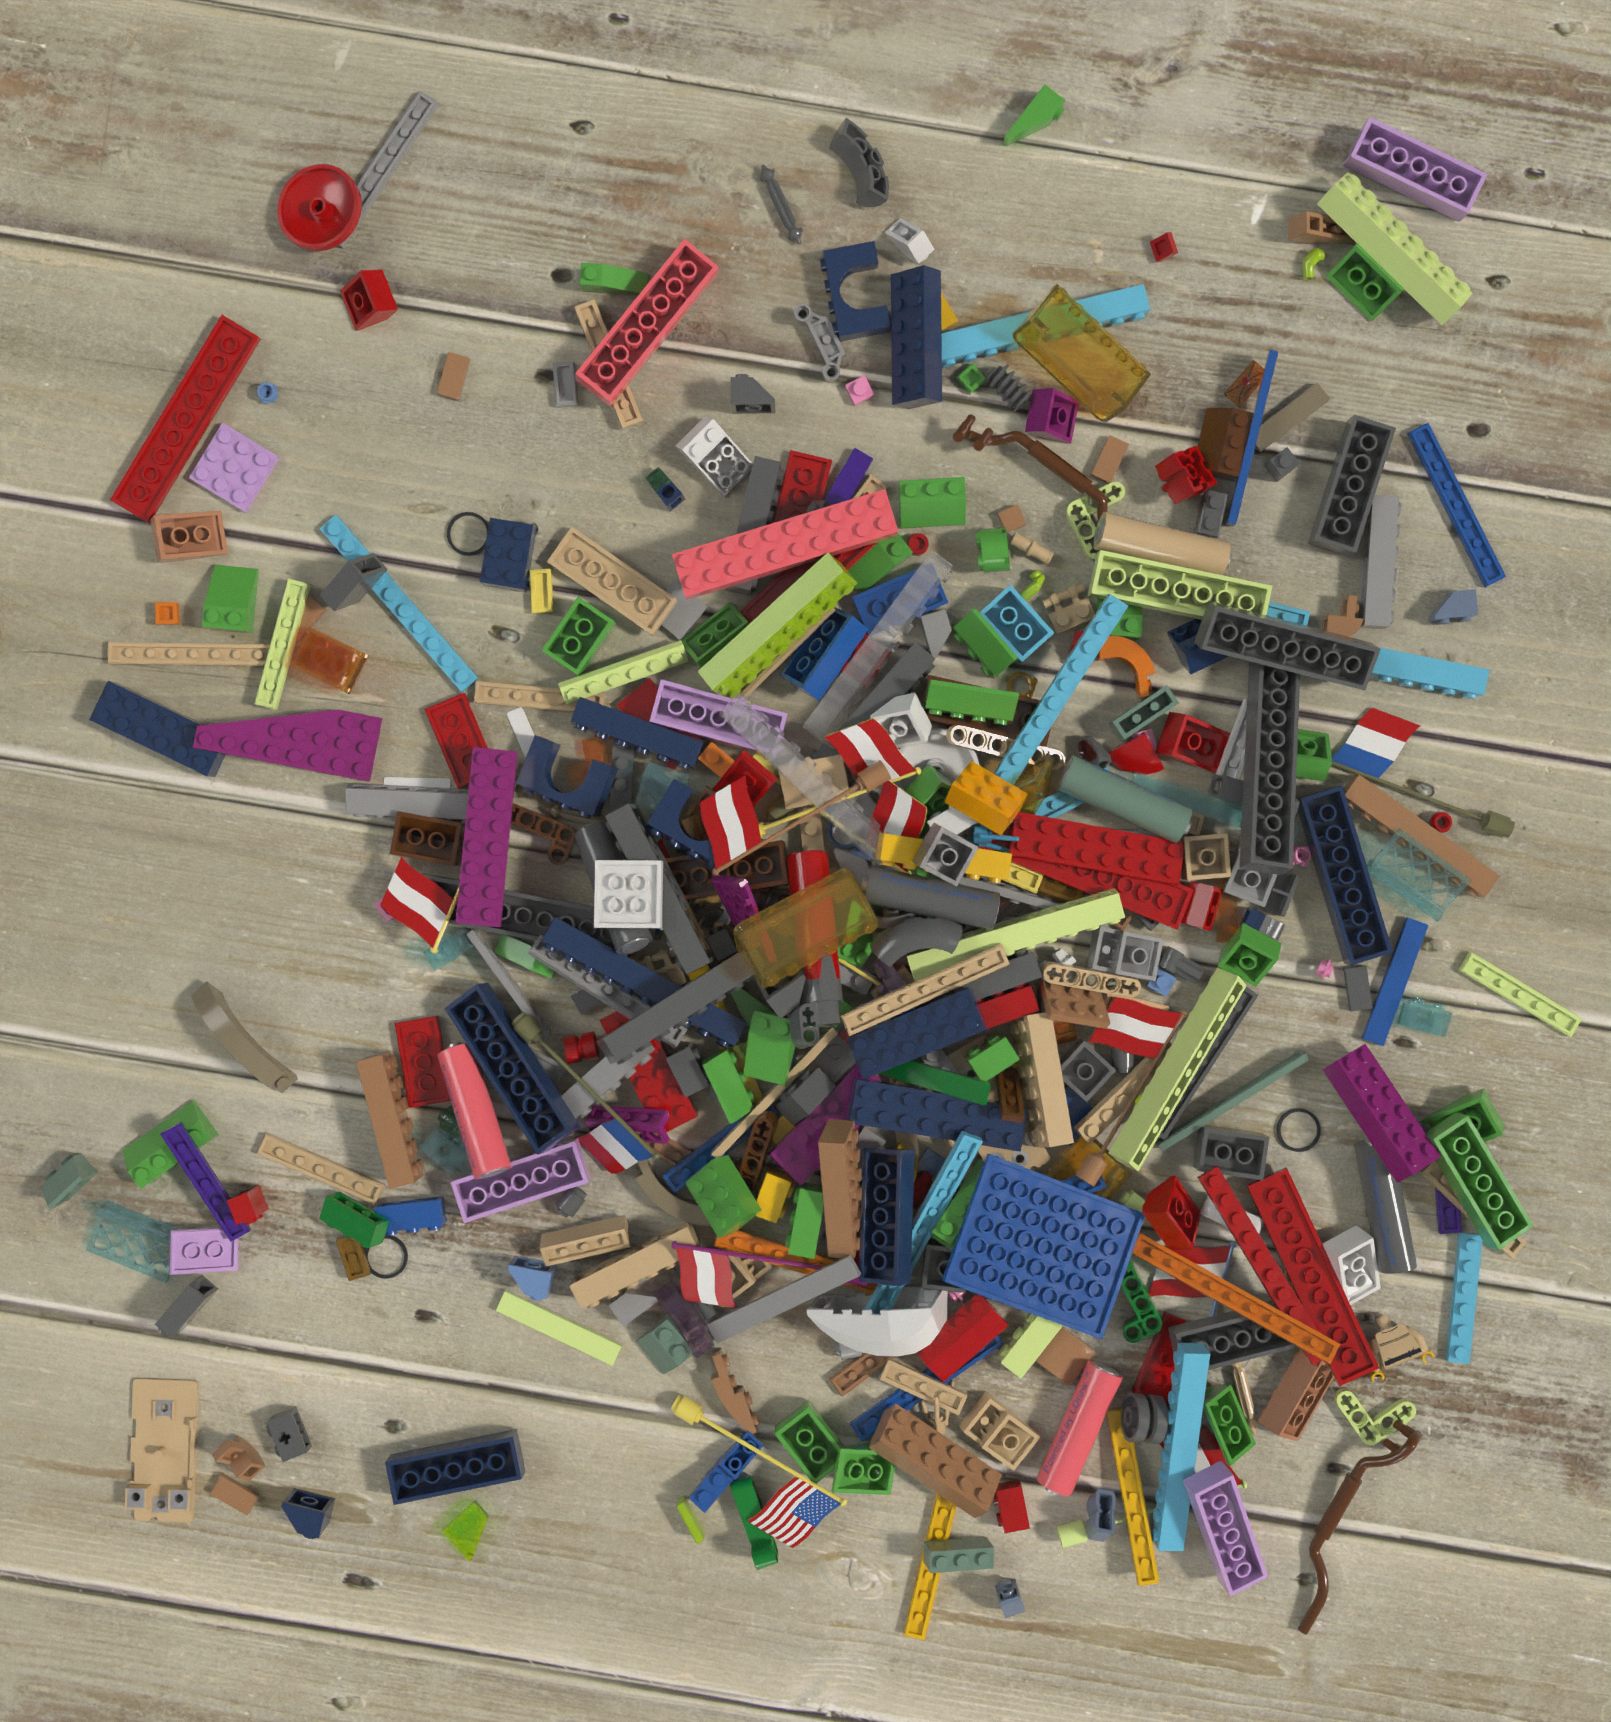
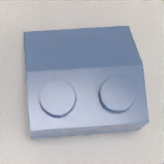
M514 1256L508 1265V1270L525 1295L530 1296L532 1300L542 1301L547 1299L552 1290L557 1264L545 1266L544 1261Z

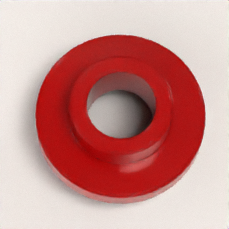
M1436 812L1430 818V826L1440 833H1445L1452 826V818L1446 812ZM1440 818L1443 820L1442 826H1439L1437 824V821Z

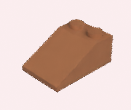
M221 511L154 515L150 520L157 563L185 561L228 554Z

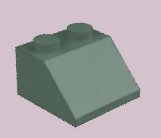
M81 1153L75 1156L69 1155L61 1162L62 1167L58 1171L53 1170L45 1177L47 1181L41 1188L50 1210L67 1202L98 1173Z
M670 1313L636 1340L637 1344L662 1374L681 1365L696 1351L695 1343Z

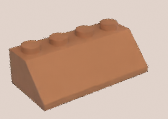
M1301 1348L1297 1350L1293 1355L1291 1365L1282 1375V1381L1273 1390L1270 1402L1261 1411V1417L1258 1422L1276 1435L1298 1442L1334 1379L1329 1364L1321 1360L1317 1364L1312 1365Z

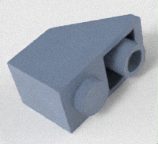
M1476 589L1454 591L1447 594L1428 617V622L1436 621V625L1449 624L1450 620L1457 619L1458 623L1471 621V617L1479 615Z
M1005 1579L1000 1581L998 1585H995L999 1604L1005 1618L1026 1612L1015 1579Z

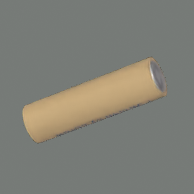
M1103 512L1094 535L1095 550L1108 551L1219 575L1224 574L1231 561V547L1228 541Z

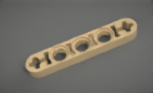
M1046 962L1040 968L1042 978L1052 984L1129 998L1136 997L1141 991L1140 982L1130 976L1056 962ZM1053 969L1057 973H1060V977L1056 974H1051L1049 976L1047 974V971H1051ZM1069 971H1075L1076 977L1072 981L1066 980V975ZM1094 974L1096 977L1095 982L1087 985L1086 978ZM1110 978H1114L1115 985L1112 988L1107 989L1106 981ZM1121 984L1128 985V986H1130L1131 984H1133V985H1134V988H1130V989L1128 990V989H1126L1125 987H1122Z

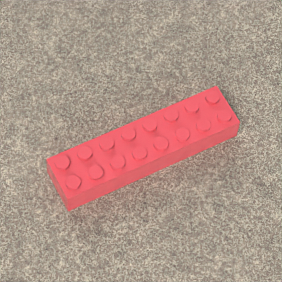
M684 239L575 373L576 381L607 406L611 407L718 275L719 266Z

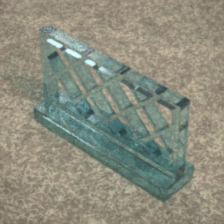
M1401 828L1398 829L1376 857L1366 864L1372 876L1436 922L1443 917V912L1471 881L1469 877ZM1400 836H1403L1408 840L1409 848L1396 850L1395 842ZM1409 852L1411 863L1398 864L1396 854ZM1412 852H1425L1427 861L1413 862ZM1394 854L1395 865L1385 866L1379 862L1384 855ZM1440 863L1443 865V874L1431 875L1430 864ZM1427 865L1428 875L1415 877L1414 866ZM1411 867L1412 877L1401 878L1398 868ZM1458 876L1463 881L1458 887L1449 888L1448 877ZM1445 877L1446 888L1433 889L1432 879ZM1429 879L1430 890L1420 891L1416 888V881ZM1446 892L1447 900L1440 906L1434 901L1433 894Z
M109 1200L101 1205L96 1214L98 1218L86 1251L167 1283L170 1278L169 1262L167 1259H170V1255L165 1256L161 1246L165 1244L170 1246V1230H177V1228ZM103 1220L110 1221L114 1229L106 1232L102 1225ZM121 1229H130L134 1237L126 1240ZM116 1232L120 1243L112 1245L108 1235ZM144 1236L150 1237L154 1245L145 1248L141 1238ZM102 1237L107 1248L100 1249L95 1247L96 1239ZM136 1240L140 1251L132 1254L128 1243ZM123 1246L127 1256L123 1258L118 1256L114 1248ZM156 1248L160 1259L152 1262L147 1251ZM143 1254L147 1264L143 1266L137 1264L135 1256ZM163 1262L166 1268L165 1274L157 1272L154 1265Z

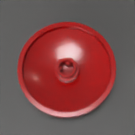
M329 164L312 165L293 175L282 189L277 205L278 222L288 239L302 249L315 252L326 251L343 243L355 230L362 211L361 194L354 180L342 169Z

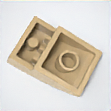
M749 1228L745 1230V1232L753 1234ZM728 1256L732 1270L733 1299L753 1285L759 1277L774 1265L760 1260Z
M986 1391L959 1424L965 1434L978 1442L984 1450L1013 1471L1040 1439L1039 1434Z

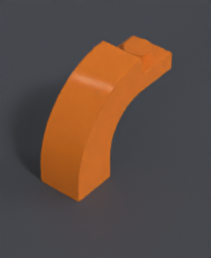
M1109 636L1097 654V661L1116 659L1126 663L1134 674L1137 699L1149 697V692H1152V684L1150 679L1147 680V676L1155 674L1150 657L1134 641L1124 637Z

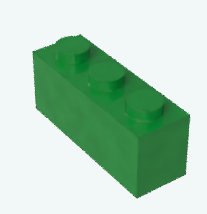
M340 1191L326 1196L319 1217L321 1221L327 1223L328 1227L339 1230L344 1236L356 1240L365 1248H371L383 1243L390 1221Z

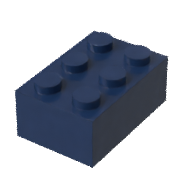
M490 518L480 577L482 585L527 593L529 570L531 568L537 531L533 524Z

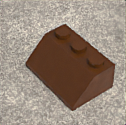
M1206 408L1197 446L1205 459L1203 462L1205 468L1210 469L1214 477L1228 481H1234L1239 477L1254 415L1253 412L1236 408Z
M397 811L390 854L459 866L463 845V823Z

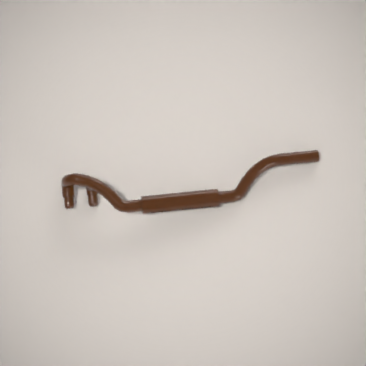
M972 414L967 416L953 434L955 442H961L963 439L973 442V447L976 451H981L986 446L1018 442L1028 450L1027 453L1082 495L1086 493L1097 503L1098 521L1103 512L1108 513L1106 496L1091 484L1092 480L1040 441H1034L1020 431L992 435L993 430L989 427L982 434L970 430L976 419Z
M1398 1420L1394 1422L1393 1427L1408 1438L1403 1445H1399L1385 1438L1382 1445L1389 1449L1391 1453L1383 1456L1361 1458L1354 1466L1352 1472H1348L1328 1509L1315 1528L1316 1534L1310 1543L1309 1555L1317 1573L1318 1589L1315 1599L1298 1626V1630L1305 1635L1308 1634L1324 1607L1329 1591L1328 1574L1320 1554V1549L1325 1540H1329L1358 1491L1362 1484L1361 1478L1367 1468L1390 1466L1404 1460L1415 1450L1423 1437L1420 1431L1414 1430Z

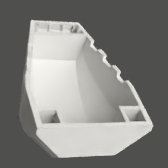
M922 1285L904 1286L892 1309L880 1310L881 1314H873L872 1309H865L872 1296L865 1295V1292H856L857 1297L845 1298V1294L817 1297L807 1308V1316L835 1341L856 1351L876 1356H903L922 1350L930 1345L947 1320L948 1291L922 1288Z

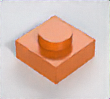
M155 603V624L180 625L179 603Z

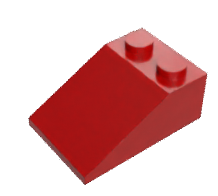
M1169 712L1156 753L1216 774L1231 733L1187 714Z

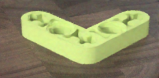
M1112 482L1099 489L1104 491V495L1109 494L1112 491V487L1115 490H1120L1118 498L1115 495L1107 498L1109 502L1108 507L1119 502L1125 495V488L1119 482ZM1085 495L1068 505L1066 516L1086 557L1095 561L1096 554L1090 553L1092 545L1090 542L1086 545L1085 541H1089L1095 535L1096 527L1091 515L1097 513V508L1090 505L1091 497ZM1073 506H1075L1076 509H1081V512L1079 513L1081 520L1084 517L1086 518L1085 521H1082L1078 525L1075 524V522L1079 521L1077 515L1071 514ZM1083 525L1089 526L1091 528V535L1088 537L1082 536L1080 534V527Z
M1338 1389L1334 1395L1335 1403L1360 1439L1367 1445H1375L1396 1431L1393 1424L1398 1419L1392 1414L1393 1412L1400 1418L1398 1421L1403 1424L1412 1420L1416 1414V1408L1409 1400L1399 1399L1373 1418H1370L1349 1389ZM1343 1395L1348 1397L1347 1399L1352 1405V1407L1349 1408L1342 1401ZM1404 1405L1408 1407V1413L1406 1414L1402 1412L1403 1409L1401 1408ZM1357 1411L1362 1412V1420L1354 1422L1352 1420L1353 1413ZM1385 1417H1392L1393 1422L1391 1426L1383 1427L1382 1420ZM1366 1425L1372 1432L1373 1437L1369 1438L1362 1427Z

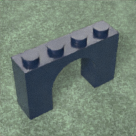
M875 241L824 250L823 258L820 259L821 271H826L827 280H824L825 292L830 293L831 301H828L830 315L834 314L835 318L832 327L834 335H838L840 342L890 332L891 324L887 305L869 309H855L847 305L840 294L842 282L851 274L878 269L879 262Z
M535 735L516 784L522 786L521 790L533 795L535 791L541 794L540 798L552 803L554 799L561 802L559 806L572 811V808L580 810L579 815L589 819L592 816L599 817L618 768L593 759L583 784L573 792L563 793L557 789L551 777L552 766L561 745Z
M673 779L647 822L646 828L649 829L648 832L654 837L667 839L670 846L676 849L681 847L688 851L687 855L695 860L700 858L707 862L706 866L713 870L715 862L710 840L697 841L689 838L682 831L679 824V816L691 797L693 789Z

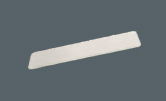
M519 707L508 712L507 716L526 758L535 735L523 708Z
M384 778V785L450 788L451 783L450 779Z

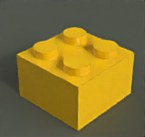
M767 1167L755 1199L762 1209L756 1215L757 1217L777 1223L778 1218H783L787 1207V1202L784 1201L786 1197H791L794 1189V1182L785 1172Z

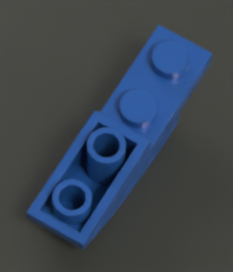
M746 1431L740 1437V1439L759 1450L764 1446L749 1431ZM736 1441L704 1475L700 1484L688 1498L702 1512L706 1513L732 1480L740 1475L757 1453Z

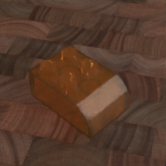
M309 627L290 666L351 695L369 655Z

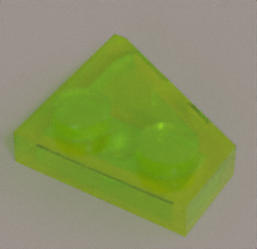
M476 1500L442 1529L444 1535L468 1562L474 1556L489 1518L488 1513Z

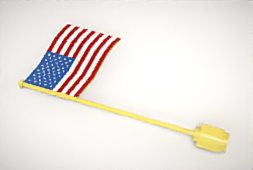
M678 1395L671 1407V1411L675 1412V1416L690 1425H693L694 1422L698 1424L701 1420L795 1476L776 1492L760 1512L747 1520L751 1524L793 1548L804 1541L825 1516L840 1504L841 1506L847 1504L846 1498L843 1500L703 1417L704 1411L701 1410L703 1407L701 1404L687 1396Z

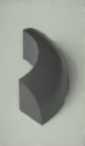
M845 118L836 131L829 149L836 153L851 171L857 188L856 203L864 207L880 206L887 201L889 194L888 176H885L882 167L884 161L878 149H873L866 140L868 137L866 133L851 120Z
M935 917V919L910 918L903 920L904 923L892 928L888 927L871 942L870 948L889 967L903 955L918 949L934 948L953 954L961 939L962 926L956 922Z

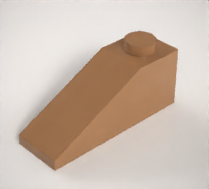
M1305 211L1288 219L1289 241L1304 244L1355 243L1328 215Z

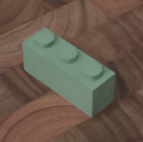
M1166 685L1108 724L1119 740L1122 741L1179 704V702Z
M987 1537L924 1541V1564L930 1573L994 1569V1547Z

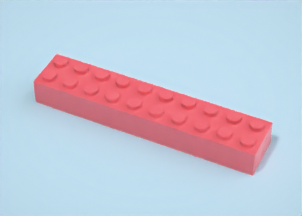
M886 489L677 552L672 554L685 598L690 600L820 560L826 553L834 556L896 537L898 535V528Z

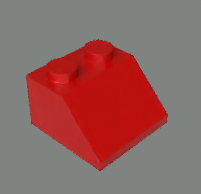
M382 269L361 270L340 290L355 331L385 321L398 310Z

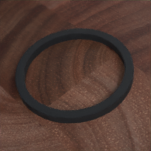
M463 512L456 515L450 521L447 528V539L450 546L462 555L472 556L479 554L485 549L486 541L476 551H461L452 543L451 528L459 518L475 516L483 521L488 534L489 525L487 521L479 514L473 512Z
M1301 1108L1291 1109L1284 1113L1278 1121V1138L1282 1145L1291 1151H1307L1320 1138V1123L1317 1117L1308 1110ZM1294 1112L1309 1114L1317 1126L1315 1139L1304 1148L1288 1146L1281 1136L1283 1120Z
M392 1235L385 1236L384 1239H392L402 1247L404 1252L403 1265L396 1273L383 1275L373 1270L369 1264L371 1273L376 1277L383 1279L393 1278L399 1275L406 1267L408 1261L407 1248L400 1239ZM366 1248V1250H365V1255H366L367 1261H368V1252H369V1249H370V1248Z

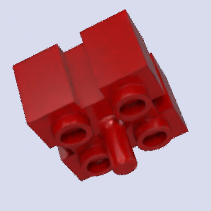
M1198 446L1173 453L1155 465L1159 478L1167 482L1162 486V490L1165 493L1168 492L1174 504L1181 503L1188 498L1197 497L1217 484L1211 470L1205 468L1203 464L1205 459Z

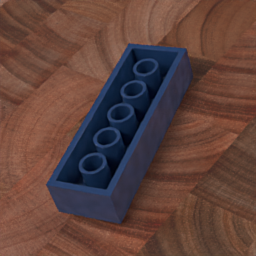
M926 265L891 274L892 405L912 409L942 402L941 270Z
M107 681L89 719L208 777L216 776L226 756L224 753L193 748L197 726L204 724L116 682Z
M968 988L851 1036L847 1040L864 1080L988 1030V1026L972 988Z
M863 1148L859 1261L861 1274L859 1282L901 1286L911 1283L915 1150Z
M517 1429L390 1454L385 1462L393 1505L521 1480L525 1473Z

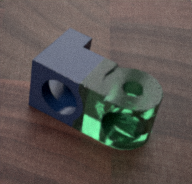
M659 467L645 477L646 481L670 512L685 500L682 492Z

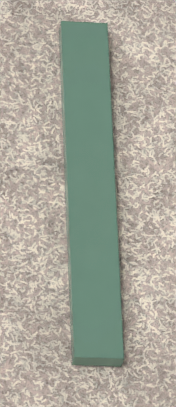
M1297 1051L1171 1130L1165 1140L1158 1138L1155 1142L1157 1147L1163 1152L1310 1060L1305 1052Z

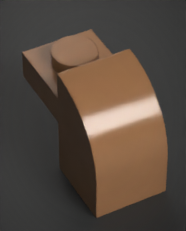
M1348 595L1344 597L1341 616L1331 614L1324 616L1321 630L1348 637L1355 634L1363 623V619L1355 618V615L1359 612L1358 596Z
M239 1436L233 1441L227 1440L223 1442L212 1454L216 1462L229 1464L236 1478L250 1481L265 1467L256 1449L247 1440Z

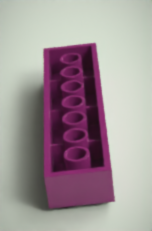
M473 747L456 924L501 928L518 760L517 751Z

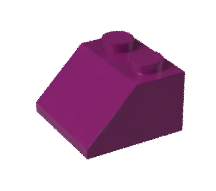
M1054 388L1033 389L1025 432L1037 438L1071 444L1079 401Z

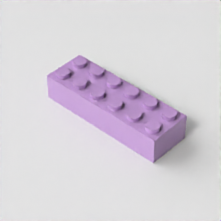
M1371 117L1362 126L1343 165L1458 222L1469 214L1488 175Z
M661 679L650 723L676 732L776 758L788 713Z
M577 1137L559 1143L549 1151L538 1155L534 1151L510 1159L512 1167L498 1175L474 1179L473 1173L470 1172L455 1177L450 1183L463 1222L467 1223L586 1184L590 1181L591 1176Z
M1219 1461L1184 1479L1183 1482L1217 1579L1229 1596L1267 1578L1268 1575L1231 1471L1222 1461Z

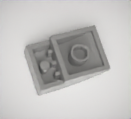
M1240 835L1230 864L1231 877L1226 878L1223 892L1265 907L1277 874L1239 868Z
M1099 926L1098 929L1093 930L1086 968L1156 981L1164 939Z

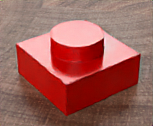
M1166 232L1150 241L1156 262H1162L1178 253L1172 232Z

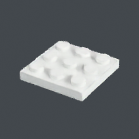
M595 860L594 928H662L663 861Z

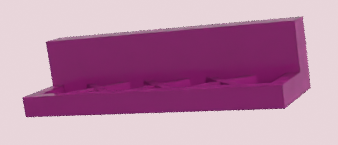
M593 1105L592 1111L584 1122L591 1132L602 1123L614 1120L615 1118L603 1106ZM609 1106L633 1130L641 1133L638 1135L645 1142L668 1144L670 1138L664 1129L670 1117L667 1110Z

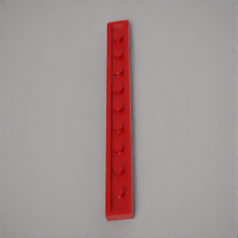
M1214 1166L1197 1178L1276 1308L1318 1331L1218 1166ZM1303 1350L1310 1364L1315 1365L1321 1361Z

